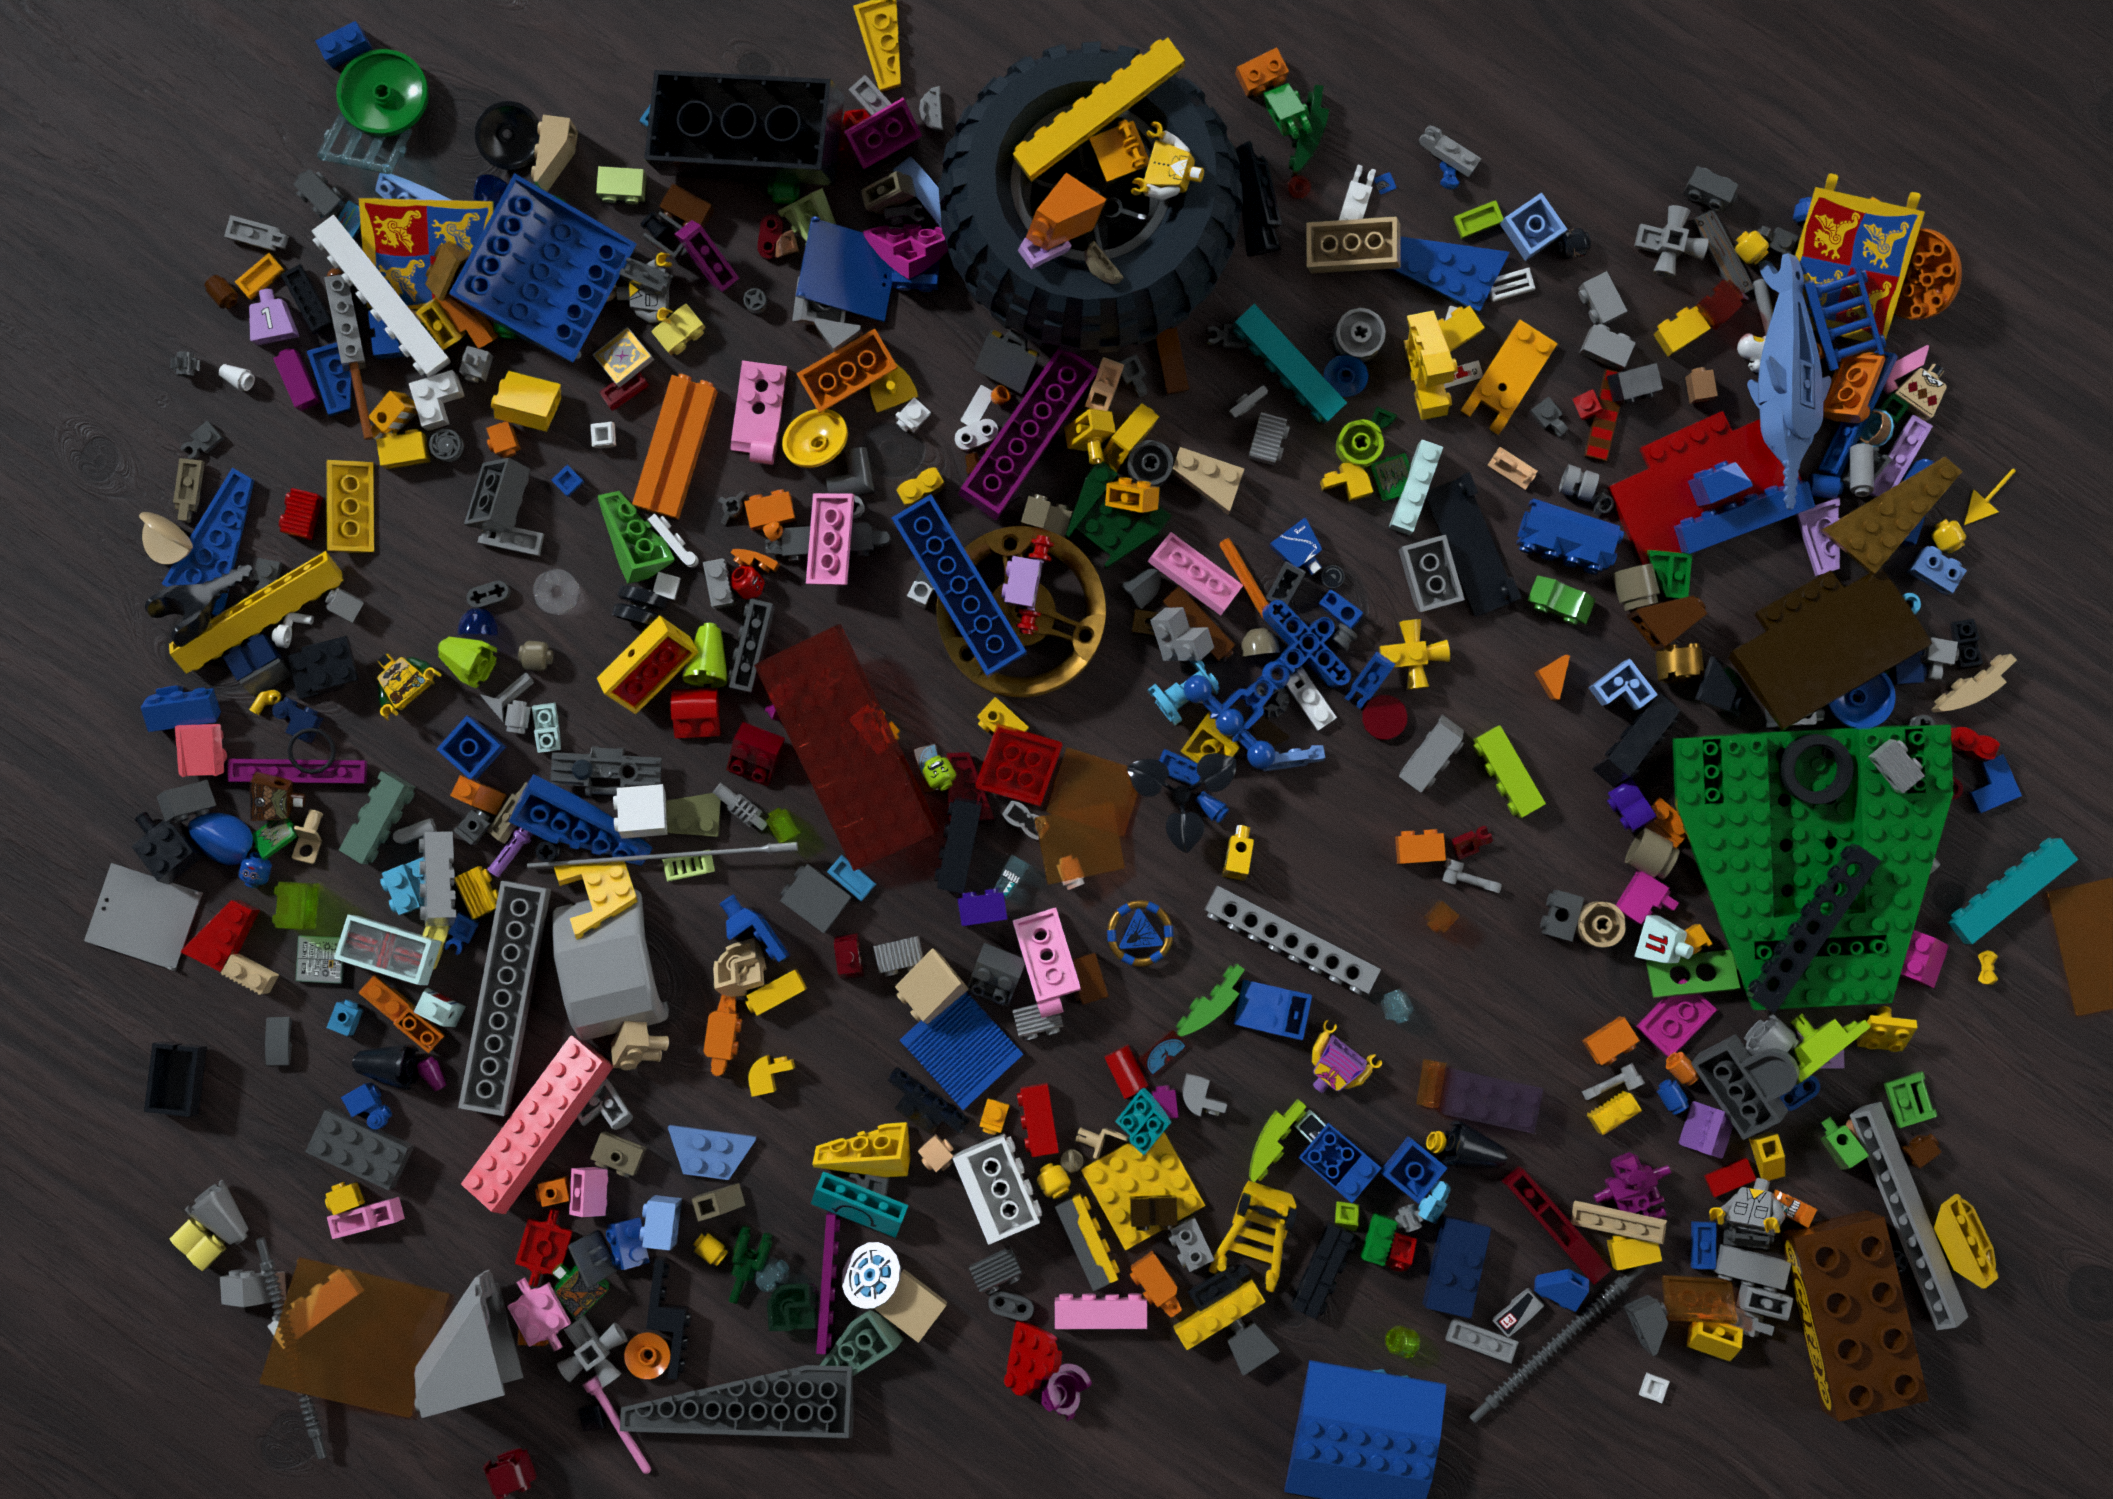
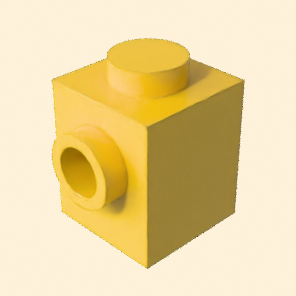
M345 1182L331 1186L332 1191L325 1194L326 1207L329 1211H332L333 1215L365 1203L358 1182L347 1186Z

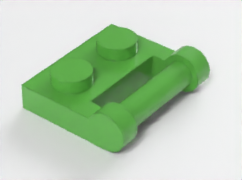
M1923 1071L1884 1083L1892 1112L1899 1128L1938 1116L1936 1109L1932 1107L1924 1079L1926 1078ZM1912 1083L1916 1085L1924 1110L1922 1113H1919L1910 1085Z

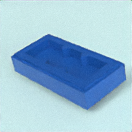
M1166 749L1163 750L1159 761L1168 768V776L1190 786L1200 781L1201 778L1197 774L1198 763Z

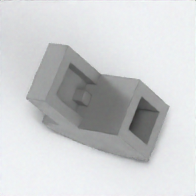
M1186 1073L1182 1096L1188 1109L1198 1116H1201L1202 1108H1206V1113L1219 1116V1112L1225 1113L1226 1102L1206 1097L1210 1080Z

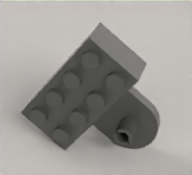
M1736 1034L1698 1053L1691 1063L1743 1140L1783 1120L1788 1109L1780 1099V1096L1791 1091L1799 1079L1798 1064L1790 1054L1780 1049L1770 1048L1751 1056Z

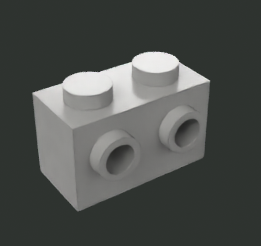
M1194 1215L1178 1222V1225L1170 1229L1171 1233L1167 1235L1172 1246H1178L1181 1254L1177 1255L1182 1268L1187 1266L1189 1272L1214 1261Z

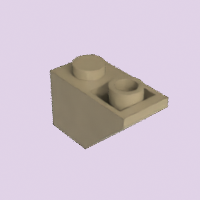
M740 1183L700 1194L692 1199L698 1222L746 1205Z

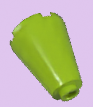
M704 623V626L699 627L694 640L699 653L685 665L682 679L685 683L698 687H704V684H711V688L723 687L727 685L728 675L722 631L717 627V624Z

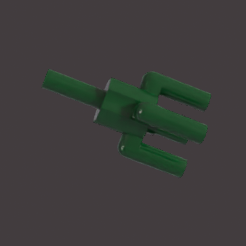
M745 1225L742 1226L733 1250L734 1256L732 1261L734 1266L731 1274L737 1278L728 1300L729 1302L737 1304L745 1281H753L756 1271L763 1270L772 1246V1234L764 1232L756 1252L753 1249L746 1248L751 1236L749 1234L751 1228Z

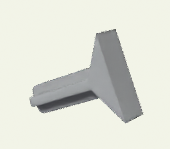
M524 673L496 698L481 695V697L501 721L505 723V707L534 683V680L529 674Z

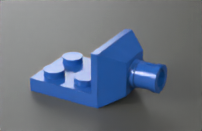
M734 894L719 904L729 918L726 921L727 938L729 940L738 938L754 926L755 929L752 932L760 942L764 941L768 946L765 950L773 961L781 962L791 956L762 914L750 908H743Z

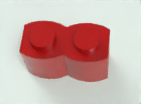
M1966 727L1951 728L1952 751L1964 752L1968 757L1979 761L1995 759L2000 746L1996 739L1986 735L1979 736L1975 731Z

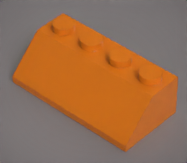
M873 329L796 374L816 409L821 413L898 369L876 329Z

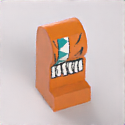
M1775 1189L1773 1194L1780 1201L1785 1216L1809 1228L1817 1209Z

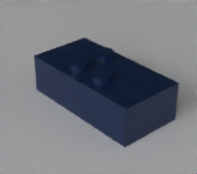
M1442 1214L1422 1302L1426 1308L1471 1319L1491 1227L1487 1224Z

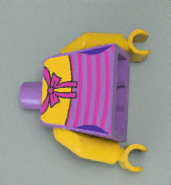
M1326 1020L1322 1024L1323 1033L1319 1034L1312 1050V1063L1315 1066L1313 1073L1318 1076L1313 1086L1319 1092L1324 1093L1329 1086L1336 1091H1340L1343 1088L1350 1089L1362 1085L1373 1072L1372 1069L1379 1068L1382 1065V1060L1373 1065L1372 1059L1376 1054L1369 1055L1365 1060L1334 1035L1330 1038L1329 1034H1332L1337 1026L1335 1024L1333 1030H1327L1326 1023L1328 1020Z

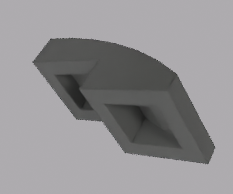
M267 1017L265 1060L267 1067L290 1066L292 1043L290 1042L292 1019L290 1017Z

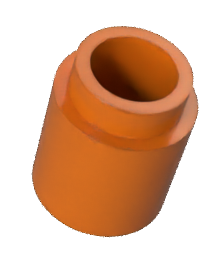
M1674 1052L1666 1059V1069L1682 1084L1685 1083L1689 1086L1699 1078L1698 1073L1691 1065L1692 1061L1683 1052Z

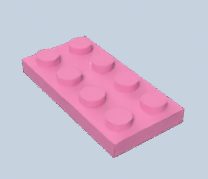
M1172 532L1169 533L1148 560L1151 565L1220 616L1243 587L1240 582Z

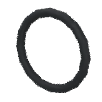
M307 728L293 735L289 741L287 752L290 762L296 769L303 773L317 774L328 769L334 762L336 748L329 734L321 729ZM311 732L325 737L331 747L330 759L326 765L313 770L300 766L294 759L292 752L296 739L305 733Z

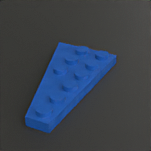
M1400 236L1401 268L1389 270L1464 307L1470 305L1473 311L1479 313L1510 252Z

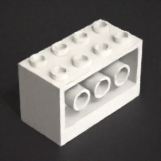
M1005 1133L957 1152L953 1156V1161L988 1245L1039 1224L1040 1216H1042L1038 1200L1033 1201L1031 1197L1033 1194L1032 1185L1029 1179L1024 1180L1022 1175L1025 1170L1020 1157L1015 1158L1013 1152L1016 1149L1011 1136L1006 1137ZM988 1161L996 1162V1169L988 1168ZM998 1182L1006 1184L1004 1190L996 1188ZM1006 1204L1015 1206L1012 1212L1005 1210Z

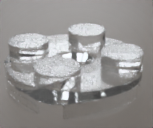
M553 569L538 576L533 586V595L537 605L543 611L554 615L566 614L577 604L580 586L570 573L561 569ZM560 586L561 596L553 598L551 589Z

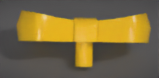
M1983 951L1978 955L1982 964V971L1978 980L1984 985H1992L1998 981L1997 976L1993 972L1995 969L1993 964L1998 956L1992 951Z

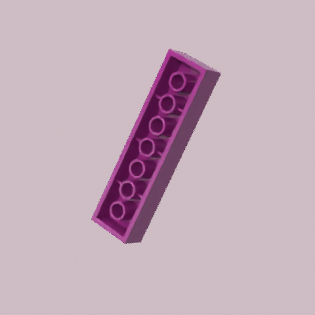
M1061 347L1057 349L959 491L958 495L994 520H997L1098 372L1097 368L1073 352L1060 350Z

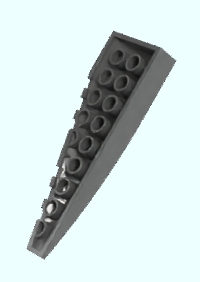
M805 1365L621 1407L620 1431L853 1438V1367Z

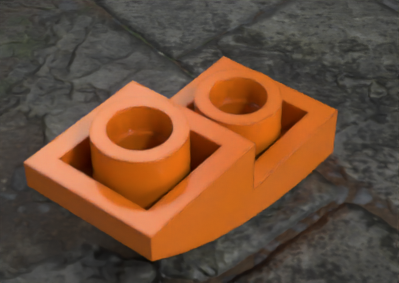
M732 549L730 552L735 556L733 561L740 566L748 565L753 567L755 562L759 561L757 566L766 572H769L771 569L775 573L780 567L777 561L754 551Z

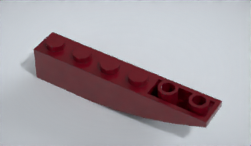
M1516 1167L1502 1180L1503 1184L1593 1285L1611 1270L1523 1168Z

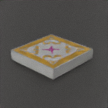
M628 327L593 354L619 388L654 360Z

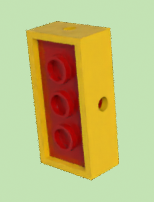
M659 616L597 677V680L605 695L634 714H637L699 652L690 636L662 616Z

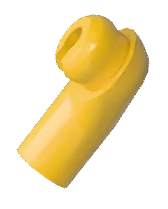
M276 690L260 692L249 710L260 715L266 705H273L281 701L280 692Z

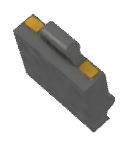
M1010 329L1005 336L996 330H991L986 337L974 370L1022 394L1030 380L1040 354L1031 348H1027L1028 339H1025L1023 334L1013 329Z

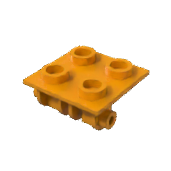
M1123 120L1118 123V127L1089 138L1107 182L1147 167L1149 164V157L1134 121L1128 122Z

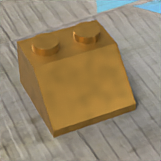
M451 241L438 246L434 254L437 257L435 263L429 266L425 275L428 277L425 285L442 302L452 297L449 293L471 254L470 251Z

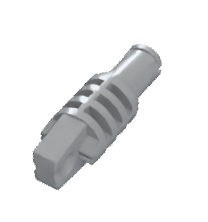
M721 782L713 790L712 793L728 805V810L748 827L754 824L763 831L768 825L760 817L762 811L743 795H736Z

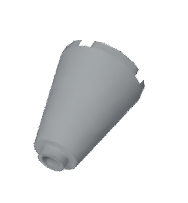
M220 1180L219 1187L216 1184L212 1185L194 1200L196 1204L192 1208L188 1205L185 1211L228 1244L235 1243L238 1245L247 1238L246 1232L249 1229L226 1183Z

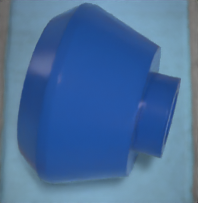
M1812 197L1802 198L1799 200V204L1795 205L1793 220L1797 224L1805 223Z

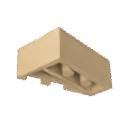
M1180 447L1171 473L1198 491L1208 501L1214 503L1228 515L1244 468Z

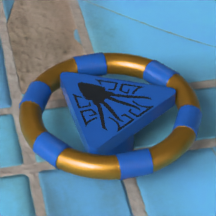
M1145 900L1131 901L1119 907L1112 915L1107 927V939L1112 952L1122 962L1136 967L1149 966L1164 958L1172 945L1174 937L1173 925L1168 914L1160 906ZM1136 909L1118 946L1116 937L1117 923L1125 914ZM1141 909H1146L1161 919L1164 925V942H1162ZM1161 946L1158 951L1147 958H1135L1121 950L1125 948Z

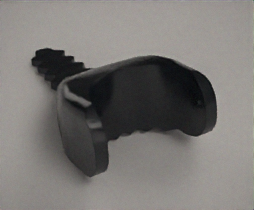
M239 565L237 570L231 569L229 574H222L220 578L215 577L213 581H206L204 584L168 586L146 601L145 610L153 618H162L172 614L182 615V622L172 631L171 639L177 647H184L208 627L216 600L221 597V594L228 593L229 588H235L236 583H242L243 578H250V573L253 569L250 565Z

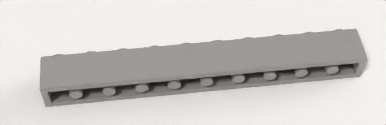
M1878 1102L1861 1106L1850 1114V1118L1862 1147L1869 1155L1867 1160L1936 1331L1957 1328L1968 1318V1314L1883 1104Z

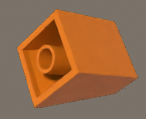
M1065 173L1036 210L1026 238L1034 245L1047 251L1087 233L1095 227L1106 198L1068 173Z

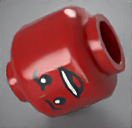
M741 566L732 573L731 586L741 598L746 600L753 599L762 593L765 584L764 579L753 567Z

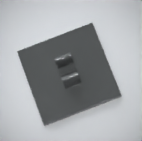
M598 1229L568 1245L587 1288L618 1271L612 1264L611 1255Z

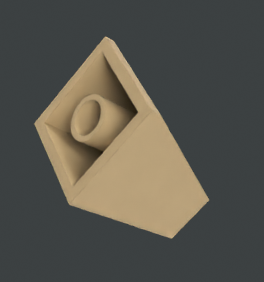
M933 948L895 986L899 991L896 995L904 1005L908 1003L913 1010L910 1012L918 1022L922 1020L926 1024L969 990L944 957Z

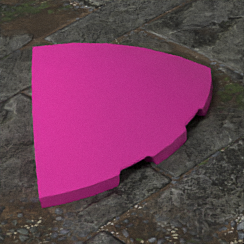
M904 224L902 229H889V226L885 225L863 231L866 240L876 253L890 267L907 279H911L924 272L948 252V246L941 227L931 230L922 229L921 224Z

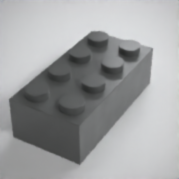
M334 1108L324 1110L305 1152L386 1190H391L396 1187L415 1145L380 1129H372L363 1121Z

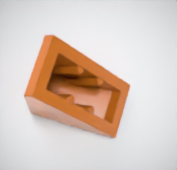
M1570 655L1561 656L1534 673L1552 701L1560 700Z

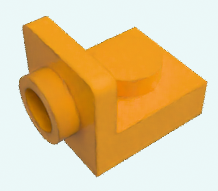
M987 1098L979 1125L983 1127V1132L996 1135V1132L1001 1133L1009 1104Z

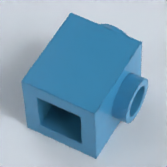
M345 999V1002H336L326 1028L346 1036L354 1035L364 1009L359 1008L357 1002Z

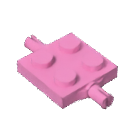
M525 1278L517 1281L516 1283L523 1295L507 1307L528 1346L530 1347L539 1341L548 1339L553 1351L560 1349L563 1346L556 1334L564 1327L570 1325L571 1321L550 1283L540 1288L531 1289Z

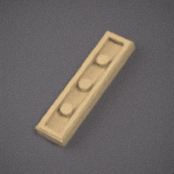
M1574 1201L1571 1223L1576 1226L1663 1244L1667 1220Z

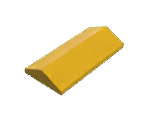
M327 460V551L344 553L374 552L373 462Z

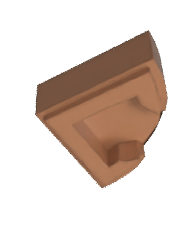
M793 229L779 237L775 248L776 258L799 251Z

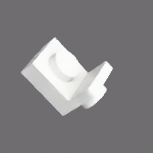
M914 397L901 412H897L895 415L898 420L896 424L905 432L909 429L914 433L931 412Z

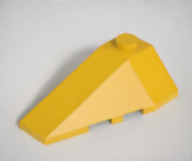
M907 1122L883 1124L877 1126V1130L868 1133L861 1131L857 1133L858 1136L847 1140L840 1138L818 1145L815 1149L812 1165L815 1168L880 1177L907 1176L911 1158Z

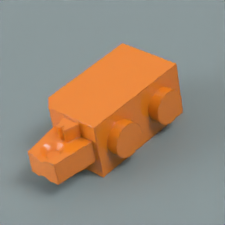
M1153 1250L1130 1266L1132 1273H1130L1131 1278L1137 1286L1141 1284L1146 1290L1143 1295L1150 1305L1155 1303L1157 1308L1160 1306L1171 1318L1182 1311L1175 1296L1177 1293L1176 1283Z

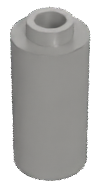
M1856 444L1850 447V491L1858 497H1866L1874 491V448L1869 444Z

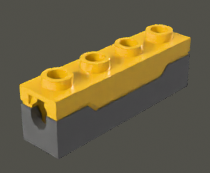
M1078 1193L1073 1195V1197L1056 1203L1057 1213L1092 1290L1095 1291L1117 1281V1273L1120 1272L1115 1259L1111 1261L1107 1254L1111 1250L1106 1239L1101 1240L1098 1234L1101 1228L1096 1217L1091 1219L1088 1210L1092 1208L1087 1197L1082 1198L1081 1194Z

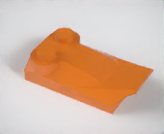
M1862 352L1841 359V362L1838 363L1839 368L1835 370L1826 399L1823 401V417L1833 421L1860 423L1868 418L1870 414L1868 403L1885 362V354L1879 355L1878 353Z

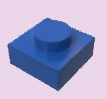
M568 464L551 479L567 497L584 483Z

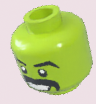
M938 755L924 763L925 767L922 773L930 788H940L941 791H944L953 785L952 781L956 777V772L947 758H941Z

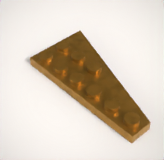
M1943 457L1820 531L1873 575L1957 479L1962 470L1949 459Z

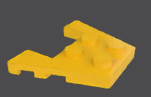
M625 862L554 866L559 886L583 879L592 906V912L570 918L576 940L583 937V933L589 929L599 927L601 925L600 922L610 916L618 915L638 902Z

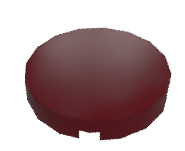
M1379 695L1372 698L1362 711L1364 729L1371 736L1379 740H1389L1397 737L1407 724L1405 706L1399 699L1391 695Z

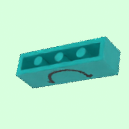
M824 1171L811 1201V1204L895 1238L908 1208V1205Z

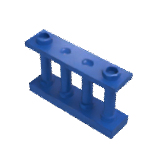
M1858 265L1853 266L1854 275L1823 285L1815 284L1813 280L1804 282L1805 292L1829 371L1838 369V362H1841L1843 358L1876 348L1879 355L1884 354L1883 348L1887 347L1884 335H1879L1864 284L1868 282L1865 269L1860 270ZM1858 283L1861 296L1828 307L1825 305L1821 306L1819 297H1823L1822 294ZM1864 305L1867 318L1833 329L1832 327L1827 328L1825 319H1828L1830 315ZM1870 326L1873 340L1841 350L1833 349L1831 341L1835 340V337Z

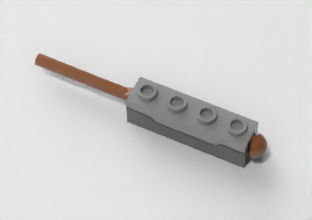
M333 268L329 270L324 280L343 372H351L364 440L373 439V433L359 370L366 368L351 290L350 286L341 276L344 274L343 271Z

